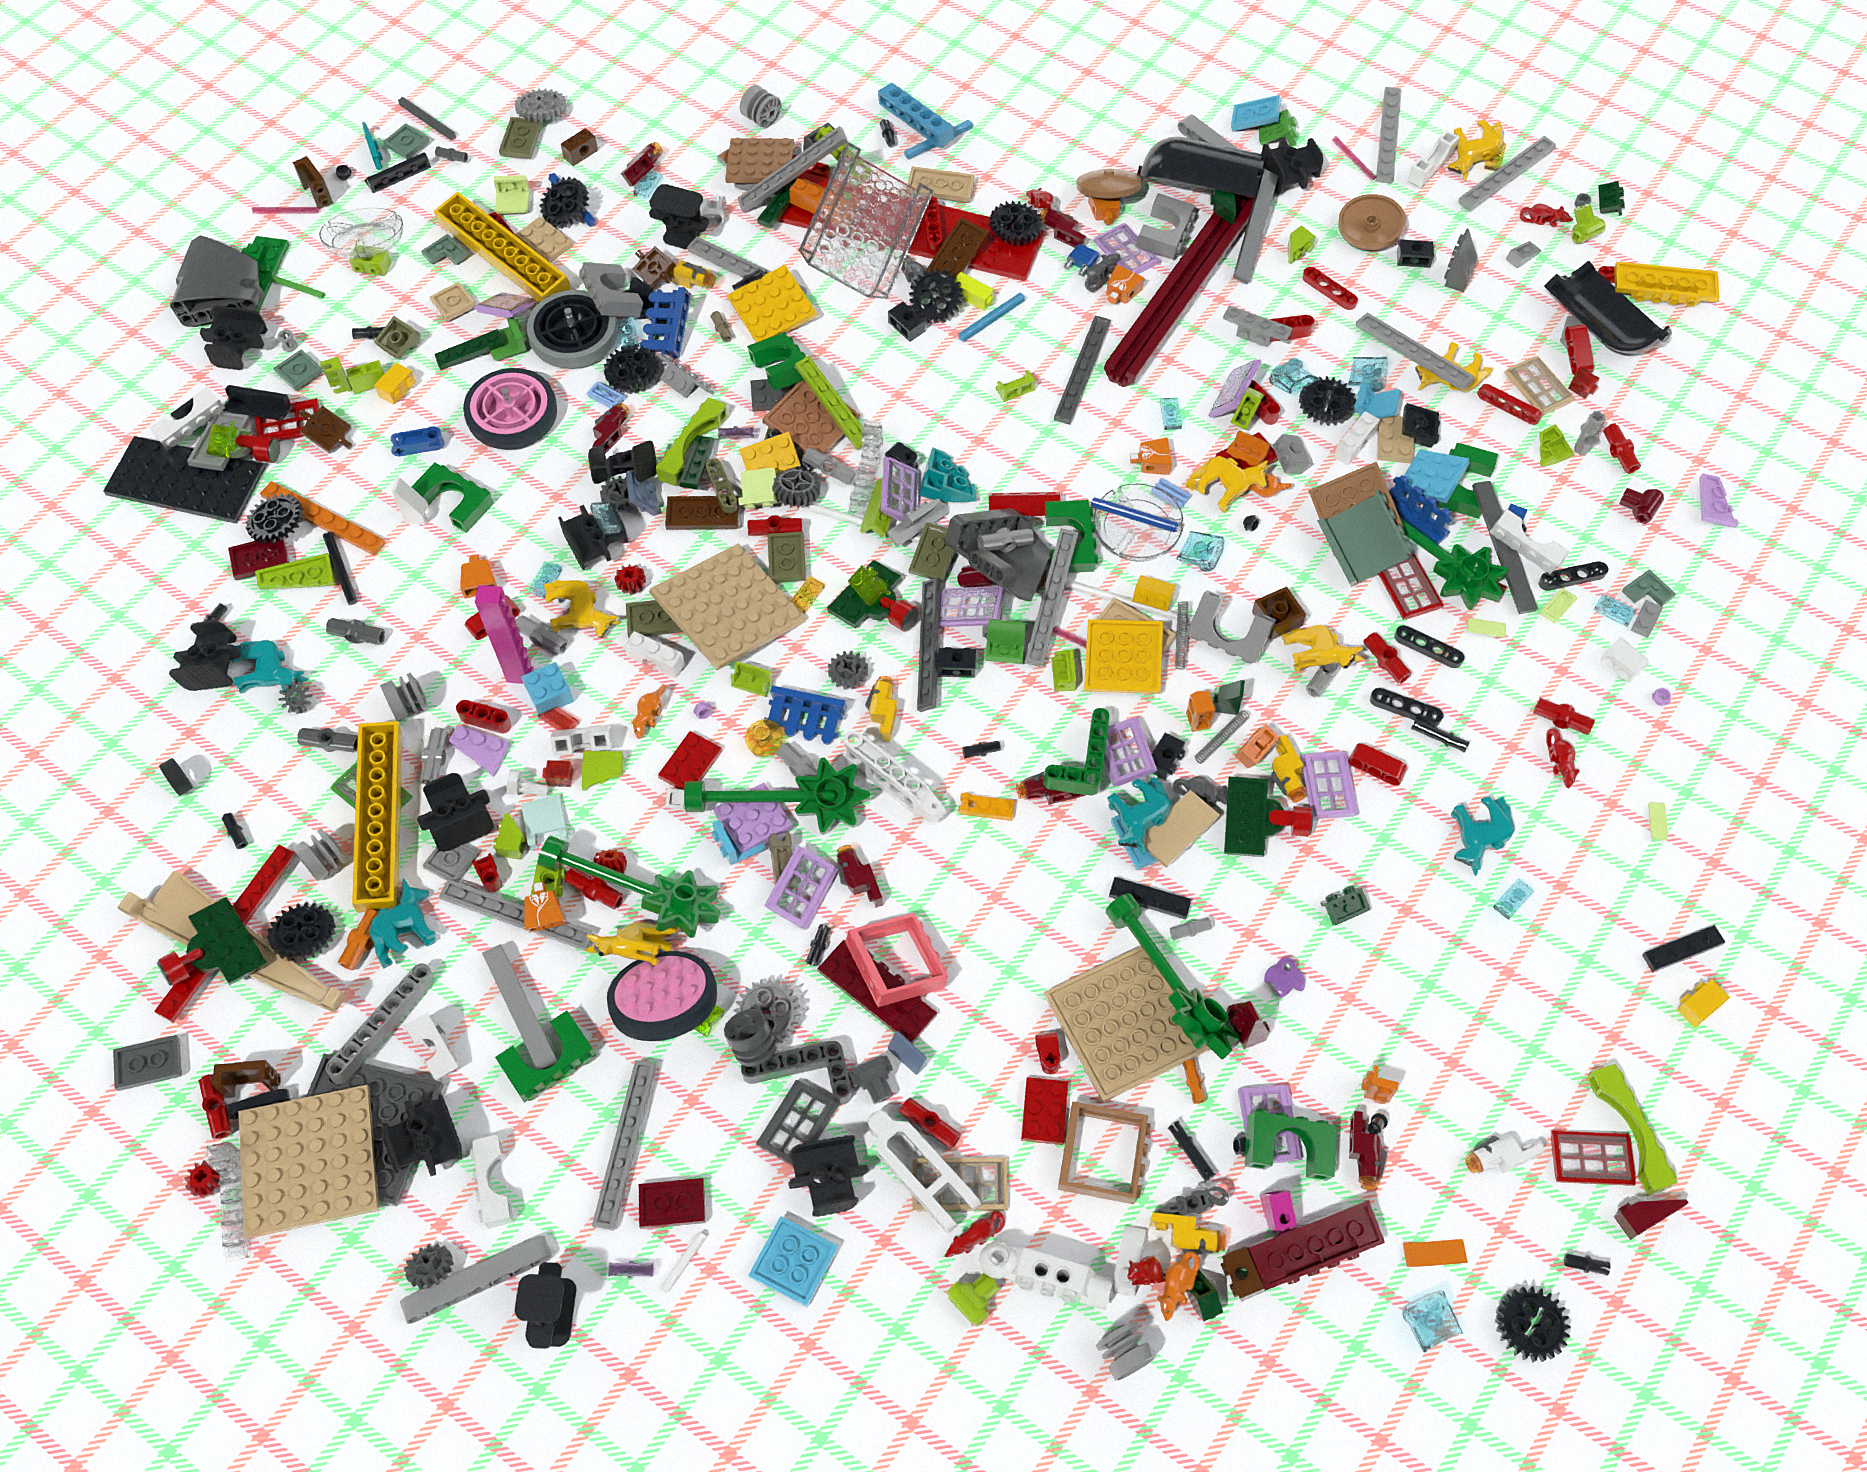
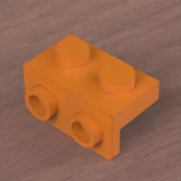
M1239 430L1235 440L1228 446L1226 452L1234 458L1246 461L1251 466H1258L1265 460L1270 444Z
M1374 1065L1371 1071H1367L1366 1078L1364 1077L1362 1080L1361 1090H1364V1098L1371 1099L1378 1104L1389 1103L1398 1091L1399 1082L1378 1078L1379 1066Z

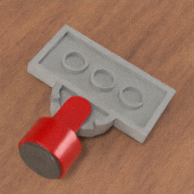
M220 412L210 419L187 462L189 466L220 471L224 470L230 458H240L245 455L254 456L256 461L274 463L280 454V443L276 437L266 435L252 436L251 431L246 429L250 422L249 416Z

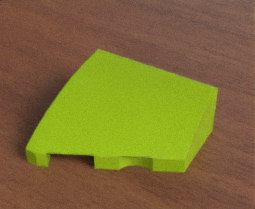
M1556 424L1539 432L1541 467L1554 465L1575 456Z
M584 751L582 791L588 790V787L600 783L601 785L609 779L623 776V752Z

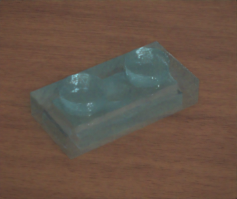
M650 170L634 189V196L649 200L662 181L663 175Z
M633 317L617 320L622 347L624 349H627L628 345L631 348L634 345L639 347Z
M1178 397L1160 398L1164 430L1181 429L1182 421Z
M608 501L591 503L589 508L603 534L620 533L622 527Z
M544 561L528 589L529 593L545 598L544 584L557 580L562 571L561 566Z
M1604 593L1593 609L1628 627L1637 611Z
M1518 878L1494 904L1493 908L1507 920H1510L1535 891Z

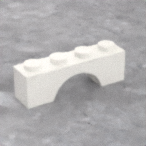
M1445 130L1437 139L1425 159L1419 157L1411 166L1407 180L1421 188L1456 151L1460 137Z
M208 386L192 396L193 408L187 416L179 420H169L163 417L149 427L151 432L167 450L176 446L179 441L191 435L193 431L206 424L208 420L225 409L221 401Z
M1508 509L1504 511L1489 531L1497 539L1506 543L1511 549L1516 550L1527 560L1532 561L1549 574L1559 566L1568 550L1555 541L1541 544L1530 540L1522 529V519Z
M496 1134L472 1140L473 1148H470V1155L472 1161L475 1160L476 1166L473 1169V1177L475 1182L478 1181L479 1189H476L475 1192L477 1201L481 1202L482 1210L478 1211L480 1223H483L488 1229L514 1223L511 1201L507 1196L496 1194L491 1188V1177L494 1170L505 1161L502 1139Z

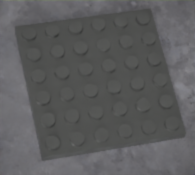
M324 1053L306 1097L363 1085L369 1086L378 1200L380 1203L397 1207L414 1163L399 1168L398 1173L394 1171L384 1144L381 1131L382 1125L388 1128L407 1121L409 1117L406 1112L405 1101L411 1100L413 1107L436 1100L438 1099V1094H441L444 1084L440 1081L363 1063L348 1081L343 1084H335L326 1071V1065L333 1055ZM416 1125L411 1129L413 1131H420L422 1127Z

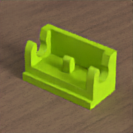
M338 356L320 361L330 388L340 386V388L333 390L335 394L352 391Z
M380 360L346 369L354 394L374 389V385L385 374Z
M1028 370L1024 371L1026 375H1023V377L1006 384L997 381L996 391L1003 402L1035 391V378Z
M1073 649L1055 651L1054 657L1051 659L1054 692L1075 691L1076 675Z
M736 661L734 664L735 672L731 673L730 676L731 687L766 697L773 683L772 672Z

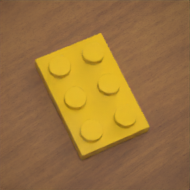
M789 431L739 449L746 471L774 468L776 474H779L781 470L787 471V468L791 470L794 467L801 466Z

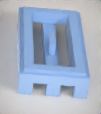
M598 381L587 392L588 397L609 408L613 405L620 406L621 401L624 402L626 400L625 395Z
M1160 478L1155 487L1151 489L1152 494L1180 510L1191 497V494L1163 478Z

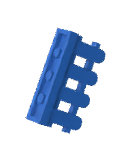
M678 287V290H673V292H663L661 289H657V292H652L649 295V300L654 304V308L647 309L646 316L652 320L651 324L643 326V332L649 336L648 340L640 342V347L643 346L644 350L649 348L650 353L656 351L665 355L668 352L673 358H680L691 293L685 287ZM660 304H670V308H660ZM657 320H667V324H657ZM654 335L664 336V340H654Z
M1396 476L1393 479L1395 483L1394 488L1392 487L1389 493L1399 517L1439 545L1450 534V531L1446 529L1447 524L1449 525L1452 522L1450 511L1447 508L1439 510L1436 507L1437 502L1433 497L1425 499L1422 496L1423 491L1420 487L1414 486L1411 488L1408 485L1409 480L1406 476ZM1405 491L1409 494L1408 498L1404 496ZM1419 502L1423 505L1422 509L1418 507ZM1433 513L1437 516L1436 520L1432 518Z
M772 685L770 694L773 700L769 699L768 703L771 709L768 718L764 717L763 721L769 733H775L778 727H784V732L788 737L795 736L797 730L803 731V737L806 741H812L815 734L822 735L821 740L825 745H830L834 738H838V733L835 731L838 720L842 721L843 715L840 713H846L847 705L845 700ZM783 709L790 710L787 722L780 721ZM802 712L808 713L805 726L799 725ZM820 716L826 717L823 730L817 728Z

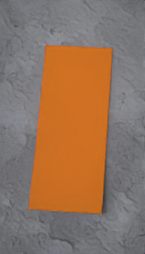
M1463 1239L1402 1243L1407 1267L1468 1263Z

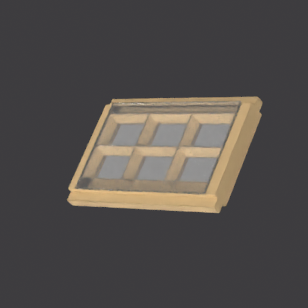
M1539 356L1529 358L1504 371V374L1532 406L1538 408L1543 416L1572 403L1576 399Z

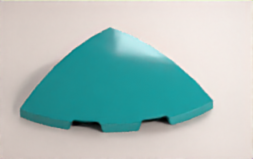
M931 448L919 496L932 500L940 499L943 502H972L976 499V489L974 483H970L968 479L969 473L962 465L957 466L951 461V456L939 449Z

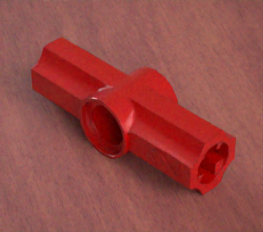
M1616 423L1605 427L1603 433L1610 444L1611 456L1618 458L1626 473L1632 474L1639 470L1641 464L1634 454L1632 440L1625 438L1619 425H1616Z
M772 515L768 519L747 521L748 536L803 532L802 518H781L778 515Z
M1377 632L1369 634L1364 639L1363 643L1376 657L1378 666L1381 669L1387 670L1398 684H1402L1411 677L1412 673L1397 656V650L1392 646H1388Z
M1543 698L1538 699L1533 710L1534 714L1551 720L1553 725L1560 729L1571 728L1586 735H1589L1595 723V719L1575 712L1574 707L1569 704L1558 705Z
M570 868L566 873L565 883L581 891L589 900L594 902L597 900L613 910L619 908L622 904L623 893L608 886L603 879L590 876L574 868Z
M207 1074L198 1080L203 1098L202 1108L206 1112L212 1138L214 1140L223 1139L232 1133L227 1113L228 1105L224 1101L223 1095L212 1085L213 1074ZM216 1103H219L218 1106H217V1108H215L214 1110H212V1107H213Z
M911 1097L906 1099L899 1110L901 1115L921 1128L924 1134L932 1136L950 1150L961 1137V1133L940 1119L936 1112L929 1111ZM927 1120L936 1122L932 1127H928L924 1123Z

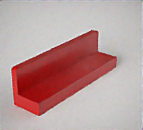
M1060 492L988 493L989 511L1012 508L1026 516H1045V503L1060 501Z

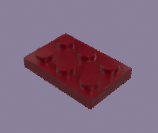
M282 537V541L277 539L275 544L272 541L268 545L265 542L260 544L258 541H251L228 547L235 580L255 576V571L289 563L285 537Z
M704 1178L638 1184L640 1229L706 1223Z

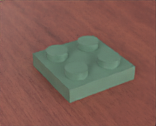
M407 123L383 141L385 147L406 160L430 142L428 136Z
M302 349L274 367V371L295 391L323 373L322 368Z

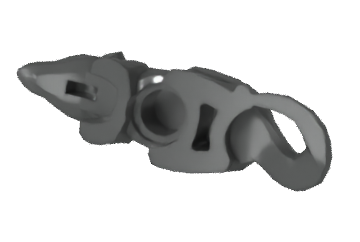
M1119 253L1107 256L1103 254L1101 256L1102 261L1088 269L1085 288L1089 292L1097 291L1109 279L1107 275L1108 273H1113L1115 268H1112V266L1119 260ZM1090 283H1091V284H1094V285H1096V286L1093 287V288H1091V287H1090Z
M904 254L900 257V267L907 282H911V286H915L913 280L919 281L918 274L922 277L924 276L923 271H926L925 267L918 262H913L909 255Z
M1195 776L1189 780L1179 778L1173 782V790L1184 796L1187 793L1179 788V785H1183L1187 792L1191 790L1202 800H1207V804L1212 808L1215 807L1214 802L1217 803V801L1227 805V786L1225 785L1222 788L1215 786L1203 776Z
M1217 1186L1209 1189L1205 1188V1190L1192 1191L1190 1196H1177L1175 1202L1167 1203L1157 1213L1173 1215L1202 1214L1211 1210L1214 1205H1227L1229 1195L1225 1189ZM1218 1191L1222 1194V1198L1219 1199L1210 1194V1192Z

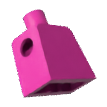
M1276 1190L1259 1194L1269 1230L1277 1231L1278 1234L1290 1230L1291 1227L1297 1226L1290 1191Z

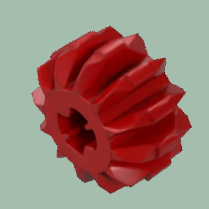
M630 563L628 567L622 565V570H617L614 578L618 590H622L624 594L629 591L630 595H632L633 591L639 593V588H644V583L646 582L644 570L639 568L637 564L633 567Z
M617 849L601 850V852L595 853V857H593L594 863L622 874L626 870V856L623 852H618Z
M203 1160L201 1165L194 1162L195 1168L193 1170L187 1169L190 1175L184 1177V1180L187 1182L186 1189L191 1191V1194L195 1197L199 1195L201 1198H205L207 1193L214 1196V1189H221L218 1183L224 1181V1177L221 1176L223 1170L217 1167L215 1162L209 1163L207 1160Z

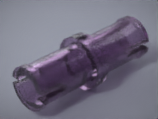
M734 426L733 428H718L719 439L734 438V440H738L739 438H754V427L738 428V426Z
M629 1260V1263L609 1262L608 1277L628 1276V1279H633V1276L653 1277L654 1262L634 1263V1260Z

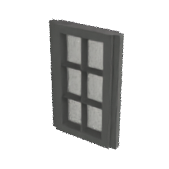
M796 1079L759 1137L756 1145L793 1167L792 1159H789L788 1156L791 1149L798 1144L817 1141L839 1107V1103Z

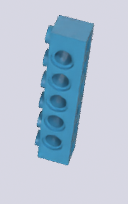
M890 83L878 90V101L882 107L940 148L954 139V128L950 123L894 83Z

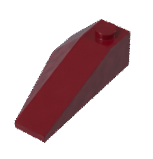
M1251 1001L1228 1006L1226 1013L1234 1031L1240 1037L1239 1041L1243 1049L1267 1040L1270 1032L1269 1026L1266 1021L1262 1020Z

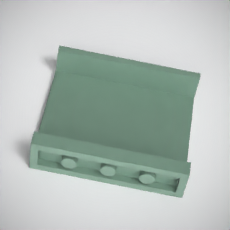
M1377 489L1374 490V496L1325 521L1324 517L1317 520L1351 587L1412 557L1410 551L1413 548L1408 540L1404 541L1402 535L1405 533L1401 525L1398 524L1396 526L1394 522L1396 516L1392 508L1387 509L1385 504L1388 501L1384 493L1379 494Z

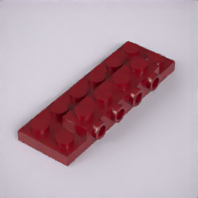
M844 939L817 968L821 975L894 1033L899 1031L912 1044L938 1015L934 1009L922 1001L921 996L878 1007ZM868 951L870 957L873 960V954L870 951ZM873 960L887 990L905 985V980L902 976L891 974L889 967L884 962L880 961V963H877Z
M1364 1200L1248 1246L1247 1249L1265 1288L1264 1291L1286 1282L1288 1285L1300 1281V1277L1306 1274L1308 1277L1320 1273L1319 1269L1326 1266L1328 1269L1340 1265L1339 1261L1346 1258L1348 1261L1359 1258V1253L1384 1244L1385 1240L1369 1200Z

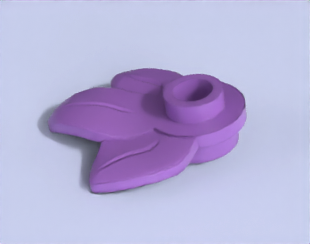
M1289 957L1281 958L1276 966L1268 968L1265 972L1264 982L1274 983L1275 990L1280 998L1288 995L1292 988L1301 992L1305 988L1304 975L1297 970L1295 961ZM1284 964L1290 965L1289 971L1284 970Z

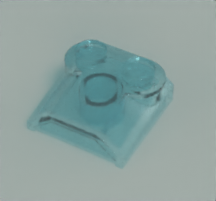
M1353 357L1348 386L1360 387L1361 383L1368 382L1373 392L1383 390L1388 374V357Z
M1292 358L1282 365H1277L1269 376L1270 384L1289 394L1318 381V377L1304 368L1303 361L1298 358Z
M1190 531L1183 548L1177 556V560L1196 565L1203 572L1212 571L1223 553L1224 536Z
M1443 1290L1426 1294L1402 1308L1403 1319L1409 1324L1424 1353L1428 1349L1456 1335L1463 1334Z

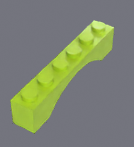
M710 397L704 403H701L697 413L692 415L689 424L683 428L681 435L674 440L672 447L666 451L662 461L657 463L656 472L658 480L676 487L678 486L684 471L686 452L696 440L697 435L701 436L721 426L727 417L726 403Z
M1616 1064L1592 1071L1587 1080L1595 1096L1615 1109L1626 1121L1634 1135L1639 1152L1637 1177L1647 1196L1672 1188L1678 1183L1676 1173L1666 1161L1664 1150L1656 1142L1654 1131L1646 1123L1644 1112L1636 1104L1633 1091L1626 1085L1623 1072L1618 1069Z

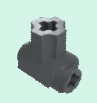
M879 1055L851 1068V1071L848 1072L854 1088L858 1086L859 1088L862 1087L863 1090L867 1089L874 1105L880 1104L893 1096V1092L887 1082V1079H889L888 1074H890L893 1068L887 1055Z

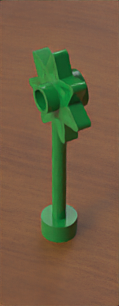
M1400 518L1404 527V535L1439 560L1435 563L1433 572L1446 580L1440 591L1441 597L1460 595L1468 610H1473L1479 597L1494 602L1500 600L1503 592L1497 582L1505 579L1508 568L1489 563L1490 550L1488 547H1483L1471 555L1460 545L1455 544L1450 554Z
M822 757L819 760L816 777L797 776L795 778L796 784L801 790L706 791L704 781H686L684 787L685 812L690 813L704 812L706 803L800 802L795 808L796 815H816L819 832L825 835L836 820L851 828H855L857 820L853 807L870 800L871 796L869 791L853 785L857 774V766L855 764H851L836 772L828 760Z
M550 835L541 848L538 857L539 866L557 872L562 864L644 895L641 908L659 914L656 930L659 932L672 927H679L688 937L694 938L698 923L717 924L719 922L721 911L712 904L717 899L719 888L717 886H697L691 870H687L677 881L657 874L655 875L654 885L568 853L569 843Z
M1124 894L1116 898L1108 905L1105 913L1117 929L1128 927L1173 990L1168 999L1177 1012L1171 1017V1020L1182 1027L1183 1032L1193 1042L1195 1048L1200 1049L1207 1045L1220 1059L1224 1060L1233 1051L1232 1046L1240 1039L1239 1035L1226 1024L1229 1021L1226 1011L1214 999L1203 997L1197 988L1189 992L1138 921L1143 910L1132 894Z

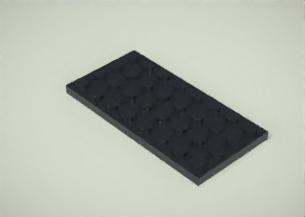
M134 436L103 492L106 496L237 524L266 467L264 463L241 458H230L223 471L189 466L187 460L194 448L176 445L167 450L160 441Z

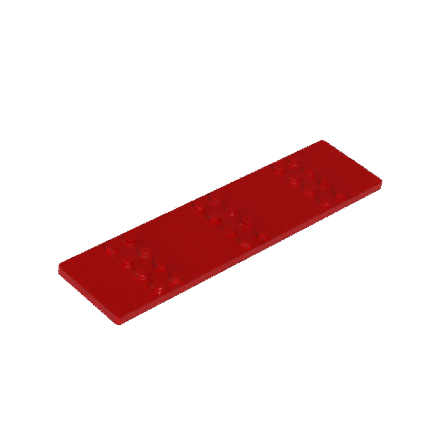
M804 172L797 176V178L809 180L863 205V208L847 228L794 204H790L778 220L781 223L933 259L939 251L931 250L927 245L922 200ZM939 205L942 245L960 217L989 232V236L968 268L1020 281L1027 280L1044 237L1043 229L1040 232V236L1037 235V239H1033L1032 243L1027 241L1025 245L1023 242H1020L1018 246L1017 242H1014L1011 245V241L1005 243V239L999 240V235L994 236V232H991V227H989V216ZM934 215L928 216L930 219L936 218ZM932 227V228H930L929 230H931V231H937L938 229L935 228V227Z

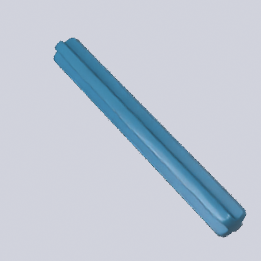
M966 120L954 126V137L972 129V122ZM927 139L905 150L904 155L907 159H911L936 145Z
M1019 292L958 334V338L962 342L966 341L1024 302L1025 296Z

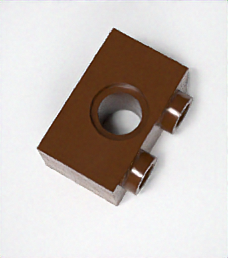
M586 128L560 144L563 158L573 167L598 151L595 135Z
M1246 1246L1222 1256L1224 1262L1220 1265L1225 1276L1230 1275L1233 1283L1229 1286L1234 1298L1239 1296L1242 1302L1266 1292ZM1240 1269L1248 1272V1276L1244 1280L1236 1278V1273Z

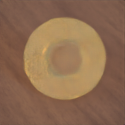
M768 719L752 723L745 734L746 746L756 757L774 755L779 746L783 744L784 739L780 726Z

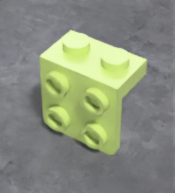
M494 176L493 182L496 189L495 212L498 214L528 212L530 188L527 176Z
M765 468L741 472L743 497L738 498L739 505L745 507V509H755L756 506L772 507L773 504H777V495L772 491L774 478L777 477L776 470L774 468Z

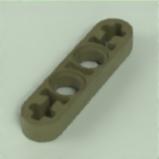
M715 458L709 459L705 463L706 473L721 509L725 513H733L738 508L737 499L720 460ZM716 478H723L722 481H715ZM721 490L729 491L726 494L719 493Z

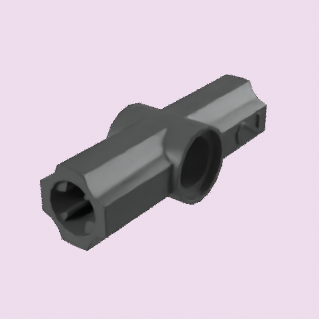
M331 618L326 623L327 634L344 637L347 641L354 644H359L362 641L380 645L383 644L385 639L384 629L368 626L357 619H352L350 622Z
M303 727L299 729L297 734L299 745L323 748L327 752L339 750L355 753L358 750V735L337 733L330 728L317 730Z

